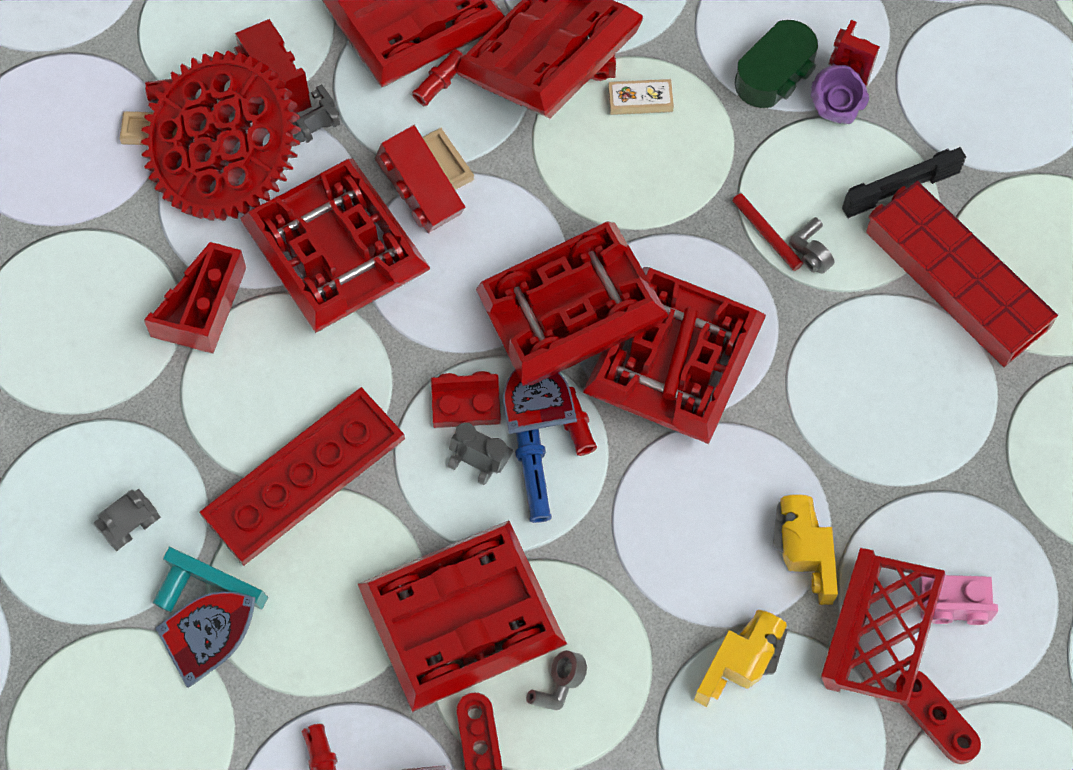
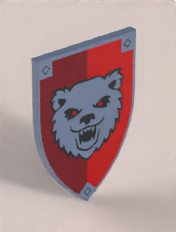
M514 369L505 384L503 392V403L509 434L577 422L569 385L560 372L534 385L523 386Z
M236 592L210 593L188 603L156 627L187 688H190L223 664L237 650L252 620L255 606L254 597Z

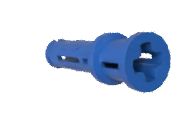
M539 429L516 433L518 449L515 450V455L518 461L522 462L530 522H546L551 520L552 515L550 514L542 458L545 457L546 453L545 446L541 445Z

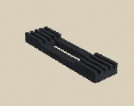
M961 147L951 151L945 149L934 154L933 158L882 179L867 185L861 183L853 186L846 193L842 209L847 218L875 208L878 201L893 196L903 186L909 188L917 180L921 184L927 181H931L934 184L959 174L966 155Z

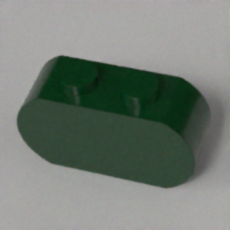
M796 20L778 21L738 61L737 74L735 76V89L738 96L745 103L757 108L774 107L782 98L785 100L789 98L794 92L796 84L802 78L806 80L816 68L814 61L818 49V41L813 30L806 24Z

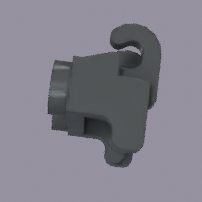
M322 84L311 92L314 99L321 97V100H319L320 106L301 116L300 119L293 123V125L301 128V132L293 135V138L300 142L305 141L308 143L312 141V133L322 127L333 126L335 128L340 125L339 112L335 107L334 100Z
M461 423L457 426L456 432L451 438L449 450L456 451V454L450 457L448 467L455 470L460 462L463 461L481 470L478 483L485 485L493 472L496 474L501 473L511 457L513 449L506 446L502 439L490 438L476 431L472 424Z
M131 489L97 515L99 519L93 525L104 536L111 547L118 551L133 539L129 534L139 525L145 530L160 519L161 516L140 489L136 491Z

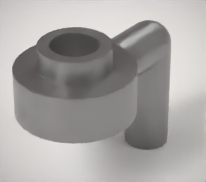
M814 217L789 239V244L792 248L803 254L802 262L808 270L823 274L835 262L830 251L817 240H812L810 243L807 242L810 237L823 227L821 220Z
M568 650L560 652L555 657L551 668L552 678L556 683L553 693L548 694L529 690L526 695L527 703L548 709L560 710L564 705L569 689L578 687L586 676L587 663L585 658L579 653Z

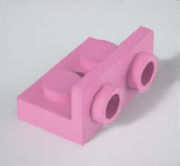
M945 575L932 623L949 624L953 620H967L969 625H985L992 621L998 613V605L993 604L992 577ZM924 576L919 578L920 595L932 589L933 578ZM928 600L923 602L925 607H927ZM921 610V619H923L924 614Z

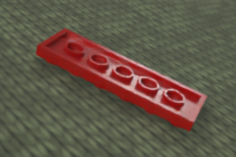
M360 387L199 513L239 562L245 566L405 440V435L368 393Z

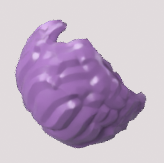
M833 64L826 67L812 81L810 97L815 105V109L821 117L839 124L853 123L858 110H863L869 102V93L860 75L846 65Z

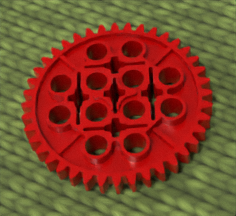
M215 51L213 58L203 54L202 62L192 58L191 68L181 64V75L173 71L170 73L173 80L172 83L162 81L165 89L164 93L158 91L154 93L159 100L158 103L148 104L154 110L153 114L144 115V118L151 123L150 126H145L141 129V131L149 134L148 138L141 140V144L149 147L148 150L142 153V157L150 159L144 168L153 172L149 176V180L157 183L155 190L164 193L162 197L164 200L172 202L171 206L180 209L181 212L199 219L204 217L214 221L216 217V219L226 221L227 215L233 219H238L239 212L242 214L249 212V205L253 208L260 206V198L266 201L271 200L268 193L269 190L280 191L276 181L286 182L287 178L282 173L283 170H293L294 168L287 161L288 158L298 157V154L292 151L291 147L300 145V141L293 138V135L301 132V128L293 125L294 122L300 119V115L291 112L297 106V103L288 100L292 96V92L284 88L286 82L277 78V72L269 69L268 65L261 61L259 62V60L251 56L247 57L239 52L235 55L230 51H226L225 55ZM230 81L229 88L224 91L226 83ZM201 89V94L196 99V94ZM265 103L264 110L258 114L259 107ZM235 111L234 119L229 122L230 115ZM206 119V125L201 130V124ZM177 127V133L172 138V133L174 129ZM270 134L268 143L263 146L264 137ZM240 142V148L234 154L235 145ZM211 150L210 158L205 161L207 152ZM182 158L181 166L177 169V163ZM243 173H245V179L243 183L239 185V178ZM216 181L215 189L210 192L211 184Z

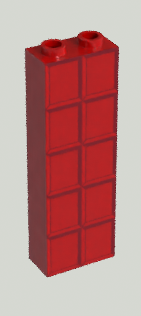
M918 180L909 188L906 186L901 187L893 195L890 203L886 206L880 204L870 213L868 217L870 221L866 233L1003 367H1006L1051 329L1058 314Z

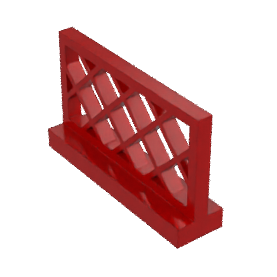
M860 548L821 674L826 689L836 692L844 689L908 705L945 578V571L876 556L874 550ZM882 567L896 570L901 577L900 580L883 588L878 580ZM921 576L933 578L932 589L919 596L910 584V582ZM906 585L914 599L896 608L888 595ZM876 586H877V588L879 589V591L876 592V593H874L875 588H876ZM884 597L892 611L873 620L869 613L870 605ZM926 600H928L927 607L923 604ZM918 605L924 614L923 620L915 626L908 628L901 614ZM866 618H867V619L869 620V622H870V623L867 624V625H865ZM897 618L904 632L886 641L878 627ZM875 630L882 644L864 653L859 645L860 638L868 632ZM919 632L918 638H917V641H916V639H915V637H914L913 635ZM909 638L915 647L912 655L899 661L891 647ZM858 650L860 656L855 658L856 651ZM887 650L895 664L877 674L869 659ZM865 662L873 676L861 683L849 681L851 669ZM910 665L908 673H906L904 667ZM900 671L905 679L902 693L887 690L881 680ZM875 683H877L880 688L874 687V686H872V685H874Z

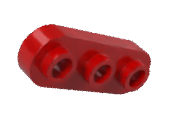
M918 671L915 683L919 685L920 691H912L909 704L901 705L950 761L957 764L971 762L981 749L979 735L923 672ZM902 674L894 684V692L902 693L905 683ZM933 710H940L944 714V719L937 720L934 718ZM960 737L965 738L968 741L969 747L961 748L957 743V739Z
M481 693L466 694L457 705V718L465 769L503 770L492 703ZM471 709H479L482 715L477 719L470 718L468 713ZM479 743H483L488 749L484 754H477L474 751V747Z

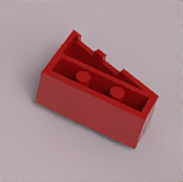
M270 19L235 33L238 46L234 47L235 54L237 55L239 52L247 57L251 56L259 60V62L261 61L268 65L269 69L277 72V78L286 82L284 88L292 92V96L288 100L297 103V106L293 109L294 113H299L312 107L306 73L303 68L296 69L293 63L295 56L291 51L287 52L283 45L285 44L283 38Z
M415 125L381 143L374 160L394 185L399 196L410 207L412 216L420 228L424 227L430 233L462 214L466 208Z
M209 242L185 270V276L173 290L170 288L164 295L165 300L154 313L150 312L144 319L150 337L213 354L246 270L242 251Z

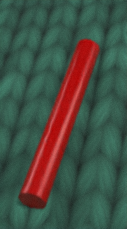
M742 193L737 194L732 202L793 271L798 270L803 265L802 260Z
M691 307L686 308L684 311L663 388L662 397L667 400H674L676 397L698 311Z

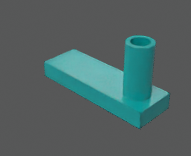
M169 546L163 560L171 566V569L152 603L168 612H172L190 576L223 592H236L255 598V607L261 610L269 597L263 590Z

